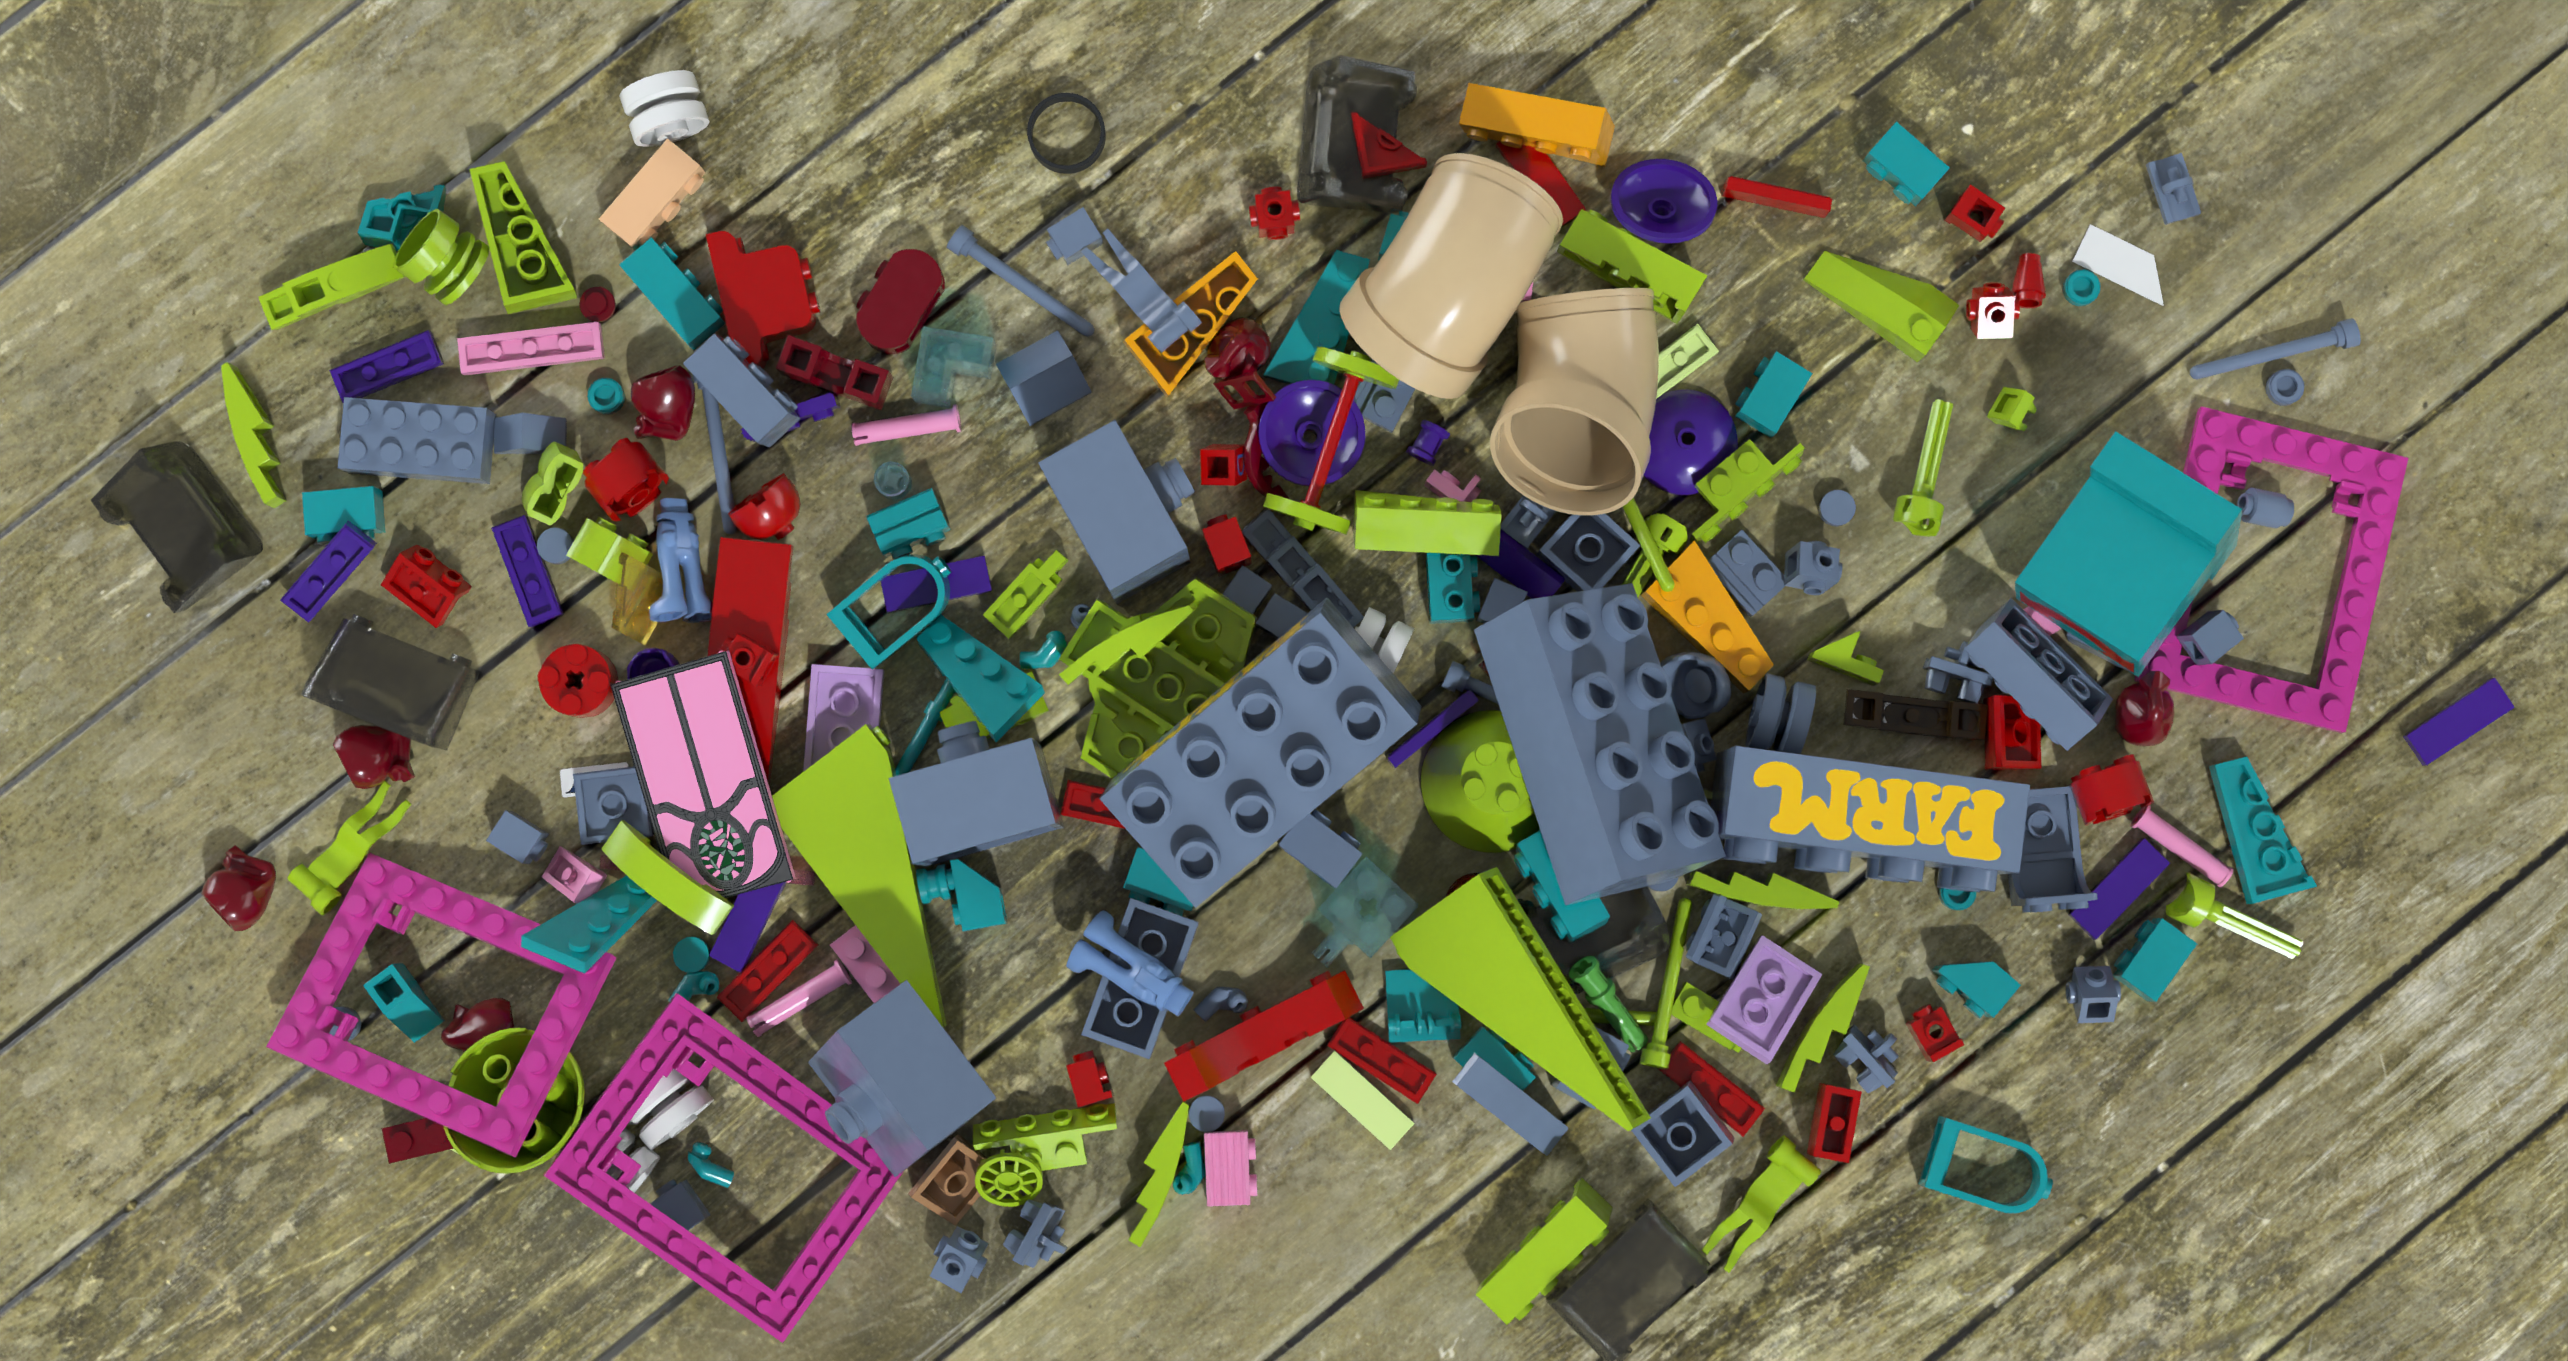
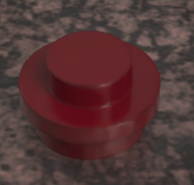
M591 287L582 294L579 306L582 314L588 320L603 322L613 315L616 302L612 293L606 288Z

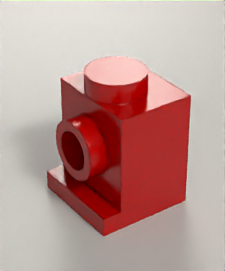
M1970 184L1961 194L1944 221L1954 224L1981 242L1986 236L1993 238L2004 223V220L1999 217L2005 210V207ZM1970 214H1979L1981 217V223H1977L1976 221L1971 219Z
M742 633L736 634L734 639L728 636L719 650H729L736 675L754 686H762L779 655ZM742 651L747 652L750 656V660L746 665H742L738 661V655Z
M1927 1004L1912 1012L1911 1015L1914 1019L1905 1023L1928 1062H1935L1964 1046L1962 1039L1959 1038L1945 1011L1940 1006L1932 1008L1931 1004ZM1935 1024L1941 1029V1034L1937 1038L1931 1037L1929 1033L1930 1027Z
M1093 1050L1072 1056L1074 1063H1070L1066 1067L1077 1106L1081 1107L1112 1098L1114 1096L1113 1089L1105 1091L1104 1084L1110 1083L1105 1063L1097 1062Z

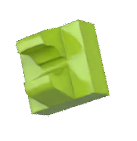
M2003 386L1987 418L1995 424L2025 431L2028 426L2022 420L2026 413H2036L2037 409L2033 404L2035 397L2026 390Z

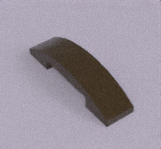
M1847 689L1843 725L1905 734L1985 740L1988 705L1886 695L1879 692Z

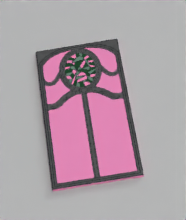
M722 650L718 654L628 680H618L614 684H610L660 853L701 885L707 884L724 898L783 882L789 883L796 879L729 650Z

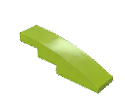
M226 362L221 365L225 403L235 442L247 473L265 505L276 508L287 501L269 473L280 462L262 435L273 428L274 425L238 367Z
M1192 602L1157 613L1126 627L1087 651L1062 671L1059 676L1069 685L1095 662L1105 672L1130 649L1141 659L1198 607Z
M1692 871L1686 883L1689 886L1711 894L1716 893L1728 899L1758 906L1787 909L1837 908L1839 905V901L1775 873H1768L1765 883L1762 884L1736 872H1730L1726 883H1723L1698 871Z
M1856 964L1826 996L1808 1020L1790 1051L1776 1084L1777 1087L1795 1093L1806 1059L1821 1063L1831 1032L1835 1031L1846 1035L1870 966Z
M1187 1101L1181 1103L1143 1162L1154 1169L1155 1172L1136 1200V1202L1147 1208V1211L1128 1239L1138 1247L1142 1246L1156 1221L1175 1177L1185 1140L1190 1103Z

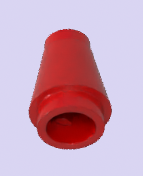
M2025 253L2019 256L2011 292L2015 298L2019 299L2020 308L2040 307L2042 299L2046 297L2041 256L2038 254Z

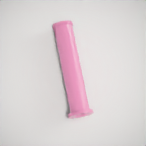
M954 404L952 409L857 424L852 423V435L855 438V446L955 429L957 433L961 432V421L957 404Z
M2150 805L2139 810L2130 825L2133 829L2137 827L2213 881L2218 887L2226 884L2233 874L2234 869L2224 864L2151 811Z
M838 959L835 960L834 966L755 1014L746 1017L750 1028H755L753 1030L754 1034L760 1037L764 1032L843 984H852V980L843 964Z

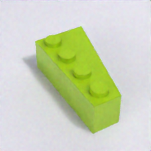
M505 161L469 169L507 314L576 299L577 295L573 285L563 270Z
M1581 209L1560 243L1557 252L1616 288L1652 289L1654 291V311L1678 324L1708 275L1641 241L1630 231L1623 228L1619 229L1607 223L1608 220L1594 210L1587 212Z
M1355 490L1353 517L1354 547L1358 550L1499 556L1502 513L1499 505H1494L1493 501L1487 499H1475L1472 502H1465L1448 497L1427 498Z
M1583 1178L1573 1186L1575 1189L1572 1199L1567 1203L1564 1200H1560L1545 1218L1544 1222L1546 1224L1542 1228L1539 1225L1535 1226L1520 1243L1519 1247L1521 1249L1518 1252L1512 1250L1480 1283L1476 1296L1506 1325L1515 1317L1519 1321L1523 1319L1534 1306L1531 1301L1539 1293L1546 1296L1559 1282L1556 1276L1565 1268L1569 1272L1574 1269L1584 1257L1581 1252L1590 1243L1594 1247L1597 1246L1609 1233L1606 1227L1608 1226L1613 1207Z

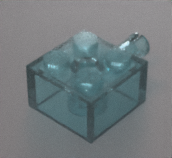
M1366 856L1317 909L1333 924L1331 926L1333 930L1311 953L1319 959L1327 949H1330V952L1320 961L1327 968L1330 967V964L1349 944L1351 946L1355 944L1365 955L1371 958L1415 911L1419 904ZM1362 898L1366 901L1373 898L1377 902L1374 906L1377 913L1374 916L1367 914L1363 917L1360 915L1359 912L1362 907L1359 901Z

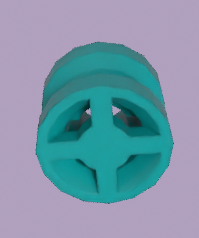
M945 864L937 865L934 870L929 871L925 868L916 869L917 884L923 904L930 903L934 898L940 897L943 900L952 898L951 890H949L947 883V868Z

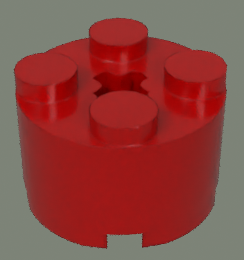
M627 437L617 441L612 446L611 453L601 461L595 460L583 470V475L586 477L585 488L610 519L616 522L622 521L618 515L627 513L629 517H632L648 507L662 493L658 488L662 480L666 485L669 481L667 473L641 442H631Z
M569 644L556 649L545 659L537 675L539 688L544 700L559 713L576 718L594 717L604 712L614 701L610 684H614L618 680L617 670L605 654L591 647L581 644ZM577 674L584 676L581 680L584 685L582 688L573 686L575 683L574 677Z
M2134 754L2114 760V764L2104 767V770L2101 769L2100 765H2095L2079 771V775L2071 778L2072 783L2070 787L2085 826L2092 822L2094 825L2129 814L2133 810V806L2140 804L2142 809L2154 803L2140 762L2135 760Z

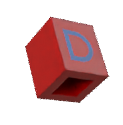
M1211 444L1200 449L1201 485L1236 486L1246 481L1247 473L1243 461L1244 444Z

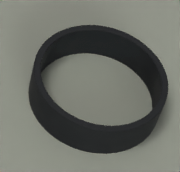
M1058 93L1041 101L1031 113L1027 126L1028 141L1035 158L1043 166L1057 173L1071 174L1087 169L1099 158L1105 145L1106 131L1101 113L1090 100L1074 93ZM1059 102L1079 103L1090 109L1097 117L1101 126L1100 140L1095 151L1084 161L1073 165H1058L1046 160L1033 144L1034 124L1039 115L1053 104Z

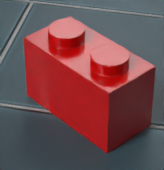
M1227 514L1207 521L1208 526L1202 529L1203 538L1219 577L1240 569L1242 565L1245 567L1252 564L1251 555L1236 516L1228 519Z
M1819 1083L1807 1154L1849 1163L1862 1091Z

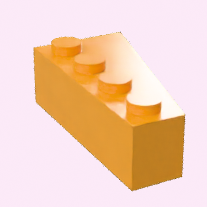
M1468 83L1459 125L1467 133V137L1473 140L1487 141L1489 138L1501 141L1502 144L1514 148H1521L1523 144L1535 147V150L1542 153L1559 155L1606 167L1615 129L1607 109L1603 107Z
M1236 251L1173 300L1177 306L1184 301L1202 323L1192 332L1189 330L1185 332L1162 353L1149 340L1148 336L1152 331L1145 323L1123 341L1166 397L1174 390L1258 280Z
M1694 540L1668 567L1675 583L1674 589L1670 592L1663 591L1656 579L1641 596L1700 653L1712 656L1724 666L1730 681L1744 694L1750 691L1774 664Z

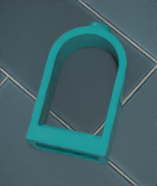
M918 554L902 556L886 564L826 615L873 670L927 627L945 610L950 597V583L947 576L952 571L940 556H937L935 559ZM900 565H919L929 571L935 579L938 589L936 604L927 616L885 649L850 606Z
M1939 1116L1918 1185L2000 1212L2020 1213L2032 1208L2041 1198L2047 1199L2049 1197L2053 1179L2048 1178L2046 1165L2042 1157L2031 1146ZM1960 1130L2014 1147L2027 1157L2032 1168V1182L2023 1197L2011 1203H1998L1943 1185Z

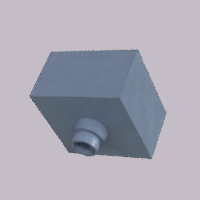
M1114 420L1038 462L1050 487L1116 604L1191 563L1187 546L1168 514L1183 506L1180 499H1186L1195 492L1176 458L1165 462L1163 466L1156 462L1143 469L1119 425Z
M976 721L958 724L938 731L939 741L943 746L937 749L940 764L889 778L912 864L928 867L1064 828L1042 745L1033 738H1028L990 749L986 736H979L980 730Z
M907 980L837 1030L808 1061L835 1098L836 1103L825 1111V1117L830 1127L842 1141L848 1144L860 1136L865 1138L894 1177L910 1167L996 1099L995 1095Z

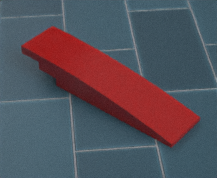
M720 537L707 656L718 654L726 638L729 636L734 639L738 633L746 635L779 654L762 686H754L736 675L770 788L789 619L787 618L791 582L789 581L794 546L790 544ZM745 651L740 652L738 655L739 663L742 665L748 664L750 660L749 654Z

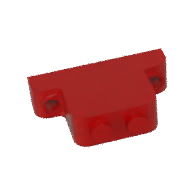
M727 231L706 234L728 335L731 339L737 340L750 354L746 358L749 364L754 362L757 366L760 365L764 369L767 361L770 360L767 343L785 339L788 335L806 334L815 326V313H820V305L816 292L810 293L807 279L813 278L808 258L801 259L796 250L788 245L746 254L741 237L734 238Z

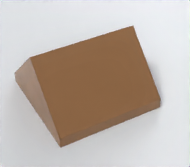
M958 1134L923 1174L908 1195L956 1226L981 1196L975 1186V1174L980 1161L987 1159V1157L979 1150L974 1151L973 1145ZM981 1180L983 1186H985L988 1183Z

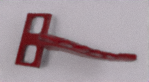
M1256 371L1215 380L1213 385L1234 410L1248 407L1243 412L1250 424L1244 444L1243 461L1250 482L1265 497L1267 493L1289 499L1280 485L1271 487V475H1263V472L1269 468V464L1261 456L1262 451L1259 444L1258 431L1261 415L1267 403L1274 401L1276 396ZM1246 381H1255L1264 391L1265 395L1259 396L1255 394ZM1224 386H1233L1243 400H1234Z

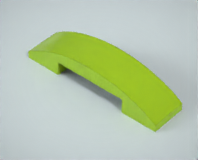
M621 820L602 847V851L621 871L652 897L693 925L714 935L734 905L707 884L701 885L649 845L651 841L625 820Z

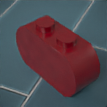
M904 249L894 253L889 262L884 260L875 273L874 278L877 281L872 290H865L857 302L856 308L859 309L856 314L858 329L866 342L881 353L899 354L907 351L945 291V279L937 262L929 254L917 249Z

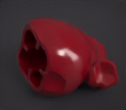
M1239 317L1231 320L1221 327L1209 342L1207 356L1204 359L1207 372L1211 376L1218 378H1227L1252 371L1257 372L1270 355L1271 343L1267 332L1259 323L1250 318Z
M675 365L647 374L633 382L631 400L634 407L641 414L636 417L637 425L634 427L636 438L642 439L656 436L678 441L686 436L690 427L695 402V385L689 372L681 365Z
M2150 671L2140 679L2139 683L2123 689L2116 700V731L2129 744L2142 747L2155 746L2165 741L2171 731L2175 714L2174 701L2166 690L2170 685V679L2163 672Z
M384 725L352 726L338 734L333 742V746L355 788L368 789L379 786L388 776L392 781L402 780L403 782H407L415 777L410 763L411 737L400 728Z
M234 845L226 852L227 856L222 863L225 869L215 871L207 878L203 886L202 895L232 930L244 931L257 923L265 913L274 889L276 870L271 862L248 856L239 847Z
M491 998L475 1004L470 1009L459 1004L455 1005L453 1021L442 1031L441 1040L445 1045L465 1052L474 1043L492 1033L514 1028L510 1001L503 998Z

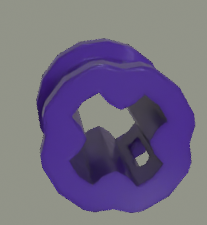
M1422 420L1420 424L1422 429L1413 446H1408L1406 452L1417 460L1434 466L1436 463L1434 457L1443 440L1448 439L1450 433L1430 421Z

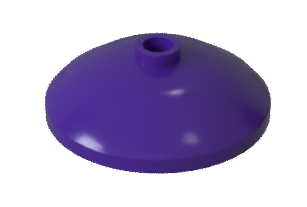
M1649 159L1632 164L1618 175L1611 191V207L1617 220L1631 233L1653 242L1679 243L1701 235L1710 227L1717 210V195L1710 181L1695 168L1669 159Z
M1320 380L1298 381L1279 390L1275 394V400L1267 403L1259 423V444L1269 466L1285 480L1309 487L1342 391L1341 388ZM1354 400L1325 485L1345 476L1355 466L1363 451L1365 424L1361 411ZM1312 431L1316 435V441L1312 443L1306 442L1303 438L1304 432Z
M1688 389L1673 390L1658 397L1649 435L1651 455L1644 478L1656 488L1670 494H1698L1699 492L1695 488V484L1735 452L1738 447L1735 424L1724 406L1705 393ZM1684 433L1691 434L1694 439L1693 444H1684L1681 440V435Z

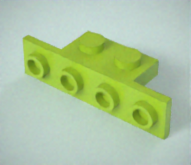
M1750 439L1695 484L1698 492L1717 513L1691 534L1690 541L1693 542L1695 540L1698 543L1700 540H1703L1707 543L1722 530L1718 525L1728 517L1732 521L1738 518L1748 509L1749 506L1746 502L1755 494L1759 498L1763 497L1776 485L1773 479L1782 472L1789 475L1803 462L1800 457L1805 447L1799 443L1776 464L1772 465Z
M1115 1103L1105 1105L1093 1104L1085 1108L1059 1109L1052 1113L1026 1114L1013 1119L987 1120L980 1124H973L974 1151L1010 1145L1011 1153H1016V1150H1019L1021 1155L1033 1161H1038L1041 1171L1087 1164V1155L1083 1134L1117 1129Z

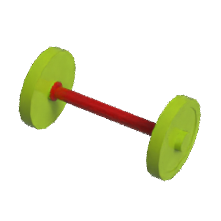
M1317 346L1313 361L1343 373V376L1346 377L1305 500H1301L1299 503L1267 493L1263 507L1293 517V525L1313 531L1316 525L1347 535L1351 521L1320 510L1321 506L1318 503L1359 382L1366 381L1396 389L1399 379L1380 365L1370 362V356L1351 351L1349 355Z

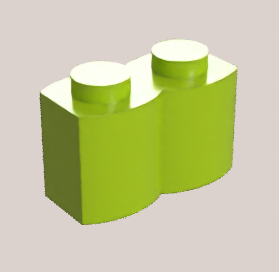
M555 441L546 447L539 459L538 472L528 480L522 492V505L528 516L548 525H552L560 518L566 506L567 494L577 486L583 473V462L577 451Z
M599 516L595 522L586 518L566 556L633 591L653 556L651 552L645 550L649 543L629 533L627 539L614 533L617 526Z

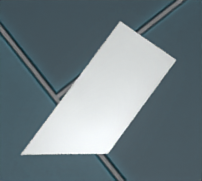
M2090 224L2072 262L2164 306L2154 255Z

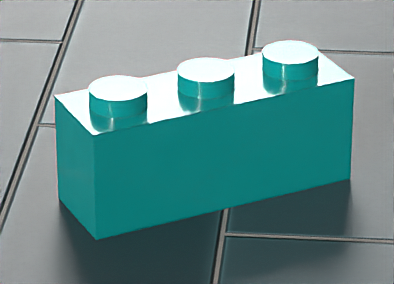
M651 237L621 262L619 266L687 345L695 350L726 324L719 316L723 312V308L711 295L704 298L696 288L701 283L688 268L683 272L680 271L674 264V261L679 257L665 241L658 245Z

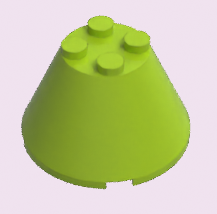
M1487 710L1471 713L1453 721L1443 729L1429 747L1421 771L1423 801L1438 829L1455 843L1471 850L1486 853H1498L1516 849L1517 843L1540 831L1501 711Z
M509 1028L480 1039L468 1048L450 1071L453 1075L448 1086L496 1107L535 1031L526 1028ZM569 1051L516 1158L443 1126L448 1140L456 1152L465 1160L489 1172L518 1173L543 1164L562 1149L578 1127L585 1093L580 1067L573 1054Z

